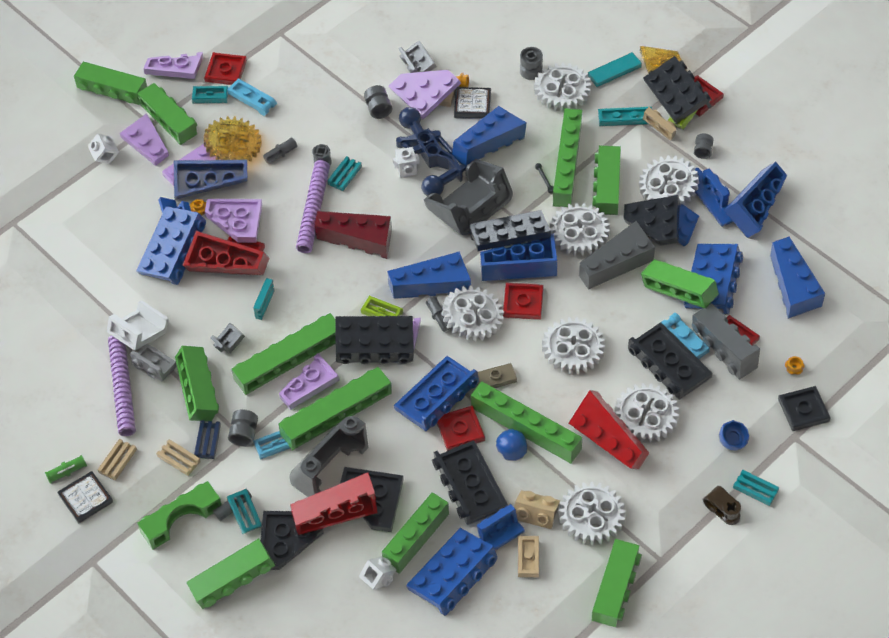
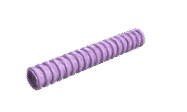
M323 160L316 161L313 167L296 249L301 253H310L312 251L316 233L315 221L317 211L321 210L330 169L329 163Z
M111 335L108 338L118 434L121 436H131L136 432L126 345Z

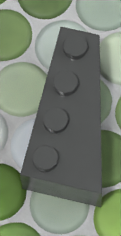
M635 221L581 261L579 277L589 290L654 260L655 246L637 221Z
M712 303L706 309L703 308L693 314V330L697 334L700 333L705 344L708 347H712L717 358L727 365V369L732 375L735 374L740 380L758 368L760 348L757 345L752 346L749 343L750 338L746 335L741 336L736 325H729L727 317Z

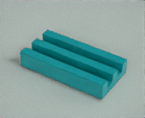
M193 86L192 103H227L228 86Z
M346 156L327 180L328 185L344 191L361 169L362 163L359 161L356 163V160H350ZM352 167H354V168L352 169V171H351V172L348 174V176H347V173L349 172V170H350Z
M265 279L253 309L256 319H263L274 294L273 279Z
M743 469L737 481L733 484V489L768 506L771 505L779 491L778 486ZM740 483H743V484H745V485L751 487L753 490H751V489H749V488H747V487L741 485ZM757 492H761V493H763V494L769 496V498L766 497V496H764V495H762V494H760V493H757Z
M247 488L227 496L242 534L262 527ZM240 495L244 496L255 525L252 524ZM234 498H236V500H237V502H238V505H239V507H240V509H241V512H242V514H243V516H244V519H245V521H246V523H247L248 528H246V526H245V524H244V521H243V519H242V517H241V514H240V512H239V510H238V507H237V505H236V503H235Z

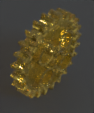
M228 116L226 120L220 117L219 122L214 120L213 125L209 124L208 129H205L204 147H206V152H210V157L216 156L215 160L247 159L251 162L252 157L256 158L257 153H260L262 141L259 129L255 130V125L249 126V120L244 123L243 118L238 121L236 116L233 117V120H230Z

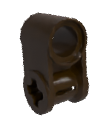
M715 487L703 498L704 505L726 524L735 525L740 521L741 504L723 487Z

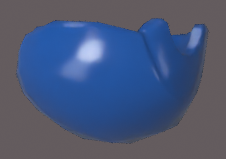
M731 420L722 425L719 432V440L724 448L728 450H740L748 444L749 432L743 423Z
M509 429L503 431L496 440L497 450L503 455L505 460L516 461L523 458L527 453L528 445L526 438L518 430Z

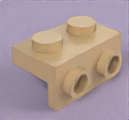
M521 490L514 505L518 521L551 529L560 500L554 499L551 496L538 495L532 491Z

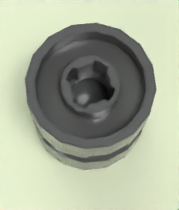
M526 47L521 51L520 74L523 78L535 80V77H538V72L542 73L543 54L540 49Z
M371 86L365 91L364 98L370 115L373 118L382 119L392 112L391 102L383 86Z
M240 409L234 411L228 440L237 446L246 447L252 445L258 416L249 410Z

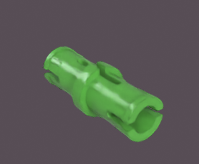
M80 455L66 463L65 461L62 462L60 466L45 472L51 484L65 476H71V473L87 467L83 456ZM74 465V467L57 474L59 471Z

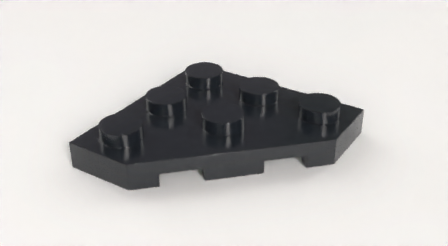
M678 195L624 204V220L628 225L637 221L647 237L652 238L660 246L679 243L680 199Z
M344 467L340 484L369 473L375 492L377 513L365 516L363 519L372 530L392 533L404 476Z
M263 511L260 541L275 564L270 570H280L324 534V528L298 535L291 511Z

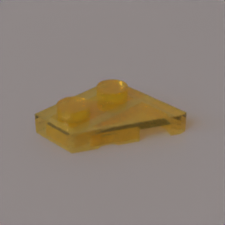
M640 46V54L648 74L674 56L678 61H681L678 51Z

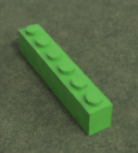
M564 108L553 189V206L568 207V204H572L582 126V110Z
M331 313L321 316L317 321L305 325L294 334L286 336L283 340L270 345L260 353L254 354L246 361L236 364L231 369L233 379L243 393L247 395L312 358L317 353L319 354L336 344L335 318Z
M379 367L368 370L361 377L351 380L340 389H335L331 394L317 399L310 406L301 408L294 415L284 418L278 423L280 435L293 451L333 428L346 417L353 416L392 394L391 382Z
M481 381L471 394V406L473 405L474 410L508 429L520 431L526 439L571 464L582 450L581 436Z

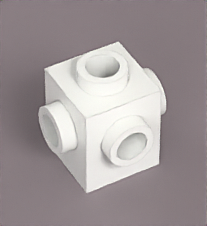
M97 134L88 146L95 161L110 164L119 153L114 139L109 135Z
M413 147L395 150L396 158H393L394 168L398 169L400 178L417 175V165L420 164L418 154L414 153Z
M378 557L367 561L359 577L372 589L387 587L393 581V575L397 569L391 565L388 559Z

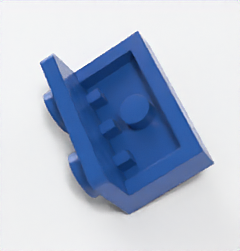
M683 204L680 205L679 243L682 246H686L690 241L699 215Z
M511 504L477 524L480 539L494 546L495 550L525 532L523 526L518 522L516 509Z

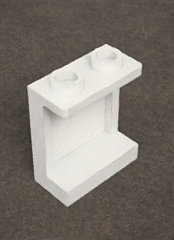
M139 301L137 310L123 318L115 314L109 316L107 332L136 351L166 334L169 319L145 302Z

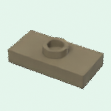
M511 363L478 372L479 382L477 386L481 381L493 388L517 382V377Z

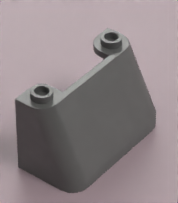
M475 159L466 168L467 182L444 200L437 193L430 194L424 199L425 205L429 211L461 235L470 234L469 224L486 221L512 199V188L504 168Z
M355 416L343 419L291 471L289 476L291 485L307 497L321 492L319 486L322 482L317 476L340 451L349 456L353 451H359L360 454H363L369 448L366 424Z

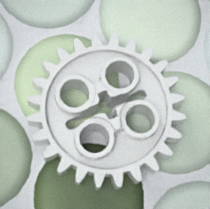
M562 62L561 66L555 63V67L548 65V70L543 68L542 73L538 72V77H535L534 83L535 95H537V100H542V105L547 103V108L554 106V110L560 107L561 111H563L564 108L571 109V106L577 109V104L583 105V101H587L588 96H590L591 79L588 78V73L583 74L584 69L578 70L577 65L572 68L571 63L568 66H565L564 62Z
M668 155L667 159L664 160L661 156L659 162L654 159V165L647 164L648 169H643V175H640L641 181H639L640 193L643 195V199L651 200L678 195L680 204L685 205L684 201L690 202V196H695V191L698 190L699 179L695 166H691L690 161L685 162L683 157L677 160L676 155L673 159H670Z
M575 203V207L568 204V209L561 207V212L556 211V216H552V222H550L551 234L554 233L555 246L560 245L561 251L567 249V254L574 251V256L581 252V255L584 256L586 251L591 255L592 249L596 251L598 247L604 245V242H608L610 223H608V217L604 218V212L599 213V208L593 210L592 205L587 208L585 203L582 204V207Z
M462 286L461 291L456 288L454 293L450 292L449 297H446L443 303V322H448L447 328L453 327L452 333L458 331L459 337L466 335V340L469 337H473L474 341H476L477 337H480L482 341L485 336L491 338L492 334L496 335L497 330H500L504 319V311L501 310L502 304H498L499 299H492L493 293L487 295V290L485 289L481 292L480 287L473 290V287L470 286L469 290Z
M568 317V322H565L563 319H561L560 324L554 322V328L548 327V332L544 333V339H542L544 358L548 359V364L554 363V369L561 367L562 373L565 369H568L569 374L572 373V370L579 374L580 369L586 373L587 367L594 369V363L599 364L600 359H603V352H605V339H603V333L599 332V327L593 328V322L587 325L586 319L579 322L578 317H576L575 321Z
M642 383L641 388L635 384L634 390L627 388V394L622 392L621 398H617L615 414L623 420L631 433L641 438L642 443L645 438H648L649 443L652 442L654 437L659 441L660 435L667 438V432L672 434L673 427H677V421L679 420L677 400H673V394L667 396V389L661 392L660 385L654 389L652 383L649 385V388L644 383ZM651 400H654L651 404L650 411L647 412ZM646 414L643 425L639 426L643 421V415Z
M583 482L582 488L575 485L574 491L569 489L568 496L563 495V502H560L559 509L560 523L563 524V530H568V536L575 534V541L583 538V544L590 540L591 545L594 544V540L602 544V538L609 542L610 535L616 537L617 531L622 529L621 524H624L626 510H623L625 504L620 503L621 496L615 497L616 490L609 492L608 485L603 489L601 488V483L595 487L593 482L588 487ZM590 499V500H592V501H591V502H586V501H584V500ZM607 508L610 511H603L602 509ZM574 515H581L582 517L577 518ZM593 524H598V525H600V526H599V527H593L592 525H593Z

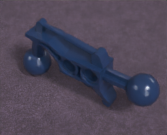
M406 107L399 114V122L404 128L411 129L413 135L397 137L396 146L398 148L413 147L414 153L421 154L429 168L440 167L449 170L439 177L436 175L427 176L421 184L424 195L429 196L432 193L441 195L444 185L456 178L460 182L463 181L462 173L466 171L468 165H464L459 162L461 164L459 165L458 160L452 155L453 148L443 139L439 130L430 131L429 128L424 130L420 125V112L414 107ZM438 142H440V143L442 144V146H443L448 152H446L445 150H443V149L440 147V145H439Z

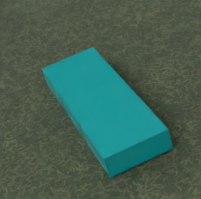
M631 52L589 71L588 77L596 87H599L641 68L642 63Z
M648 107L598 109L599 126L649 124L643 119L644 112Z

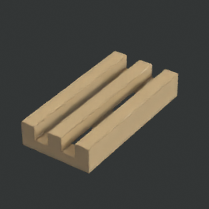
M119 439L97 469L98 472L116 481L136 452V446H131L128 442L124 443L123 440ZM128 450L124 458L121 460V457L123 456L125 451ZM119 463V465L117 466V468H116V469L114 470V472L111 474V471H112V470L114 469V467Z
M170 439L167 441V445H163L161 447L162 450L156 453L157 457L187 476L201 462L200 458ZM168 453V454L172 455L173 457H175V458H176L177 460H179L180 462H183L184 464H186L187 466H189V468L187 469L186 467H184L183 465H181L180 463L176 462L175 460H173L172 458H170L169 456H167V455H165V454Z

